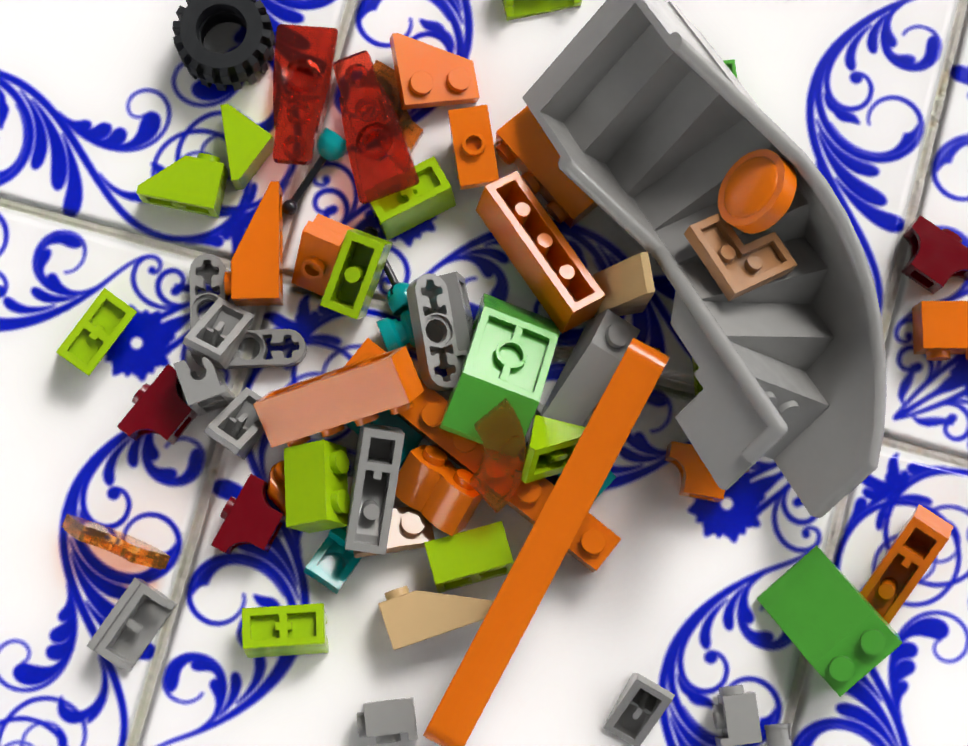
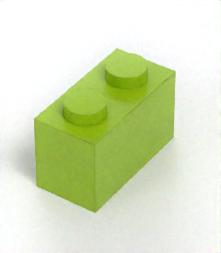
M358 229L347 230L320 306L356 320L366 317L393 243Z
M323 439L284 448L286 527L306 533H314L347 526L350 496L348 494L347 473L349 470V458L346 447Z

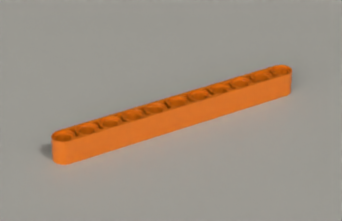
M633 337L423 734L427 739L440 746H465L670 356Z

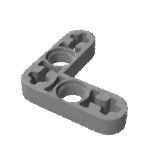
M212 254L198 256L190 266V330L200 320L198 310L203 303L208 301L216 302L219 297L228 301V295L225 294L224 288L226 267L220 258ZM210 263L214 270L219 271L218 275H213L211 278V288L213 291L220 289V294L207 292L198 295V290L206 291V281L198 273L199 271H204L206 264ZM292 329L247 330L242 341L249 338L258 341L260 345L259 354L254 359L245 360L239 356L237 349L227 369L296 366L306 356V342L300 333ZM265 338H272V346L285 345V339L291 338L294 345H299V350H294L291 358H286L283 351H271L273 358L266 360L268 349ZM191 353L195 362L205 368L202 365V358ZM213 364L216 369H223V368H221V367H219V366Z
M428 273L411 282L407 289V300L422 382L427 388L439 392L453 390L459 379L468 350H458L449 294L445 282L441 277ZM425 287L427 291H433L434 297L429 300L428 296H422L421 289ZM428 309L429 312L437 310V313L424 316V312ZM429 322H433L441 328L442 339L439 343H435L427 337L426 326ZM444 349V354L439 355L437 353L433 356L431 355V352ZM439 366L440 369H446L447 376L436 375L434 368Z

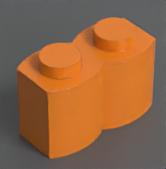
M423 444L409 452L399 471L395 496L409 507L421 512L436 528L453 536L466 528L486 490L479 483L474 473L466 469L455 468L447 459V455L443 450L436 446Z

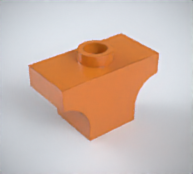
M480 105L448 110L452 148L460 190L485 187L499 180L488 106Z
M319 213L313 222L308 221L302 231L291 283L323 296L346 232L354 228Z
M671 441L667 445L665 461L675 465L680 472L681 486L679 495L713 502L723 500L725 490L718 487L693 445Z

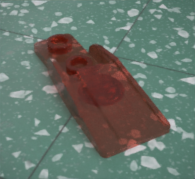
M287 24L277 26L273 72L274 128L276 130L273 160L275 163L310 165L313 161L316 133L319 134L323 128L329 103L338 40V30L336 28Z
M364 50L335 61L333 69L341 93L339 100L343 129L359 201L362 204H367L417 185L419 177L402 123L389 95L382 84L378 82L371 55L368 51Z

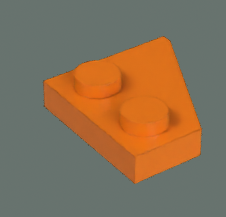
M392 33L389 40L402 110L468 104L478 101L480 96L472 60L405 35Z

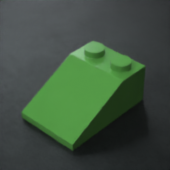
M817 545L756 598L813 668L840 697L902 644V640L897 632Z

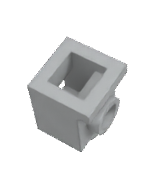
M743 685L719 687L720 695H717L718 705L712 706L715 728L716 730L722 729L723 736L715 737L716 745L737 746L761 743L762 736L755 692H744Z
M413 697L367 702L363 704L364 712L357 713L359 737L376 736L377 744L401 741L400 733H408L409 741L418 739Z

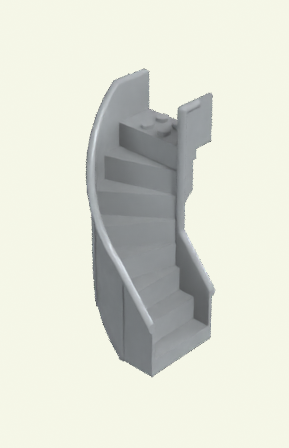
M606 0L522 98L561 156L558 161L559 169L654 257L676 290L670 324L698 365L699 369L694 375L703 387V390L675 418L718 487L728 490L764 456L775 461L809 514L813 517L821 518L878 468L884 435L887 385L883 325L874 280L863 247L847 212L826 178L807 154L759 108L706 38L685 17L677 5L665 0ZM758 149L772 150L787 160L796 172L797 187L789 209L775 225L760 233L747 234L739 231L732 225L731 227L744 245L775 231L798 265L791 273L728 301L684 233L690 225L719 213L718 193L721 183L729 169L741 157Z

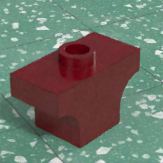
M921 215L915 219L903 234V237L909 243L911 255L901 272L932 294L944 287L949 278L958 277L967 281L968 248L962 244L963 241L960 236L949 229L941 230Z
M167 364L151 385L146 383L137 391L132 399L135 405L117 427L136 441L145 434L155 433L161 435L174 445L198 414L184 401L181 384L176 370L172 366Z
M250 474L238 497H230L220 515L225 521L211 544L213 547L227 554H231L234 549L244 544H252L266 552L269 551L286 520V516L273 509L268 503L267 482Z

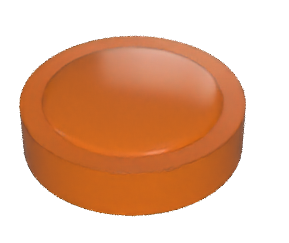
M768 149L754 150L741 157L729 169L721 183L718 193V209L721 217L739 231L747 234L760 233L775 225L785 215L795 196L797 177L793 166L780 155Z

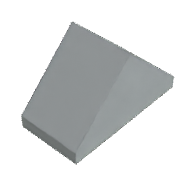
M219 297L184 337L183 344L191 353L201 358L206 357L213 364L226 370L251 325L254 314Z
M246 387L206 426L204 432L245 460L264 432L253 406V403L262 397Z
M633 673L603 728L633 746H640L672 702L675 694L639 673Z

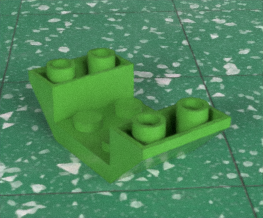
M484 293L472 326L474 333L459 379L449 396L439 428L516 457L539 405L559 338V330L552 319Z

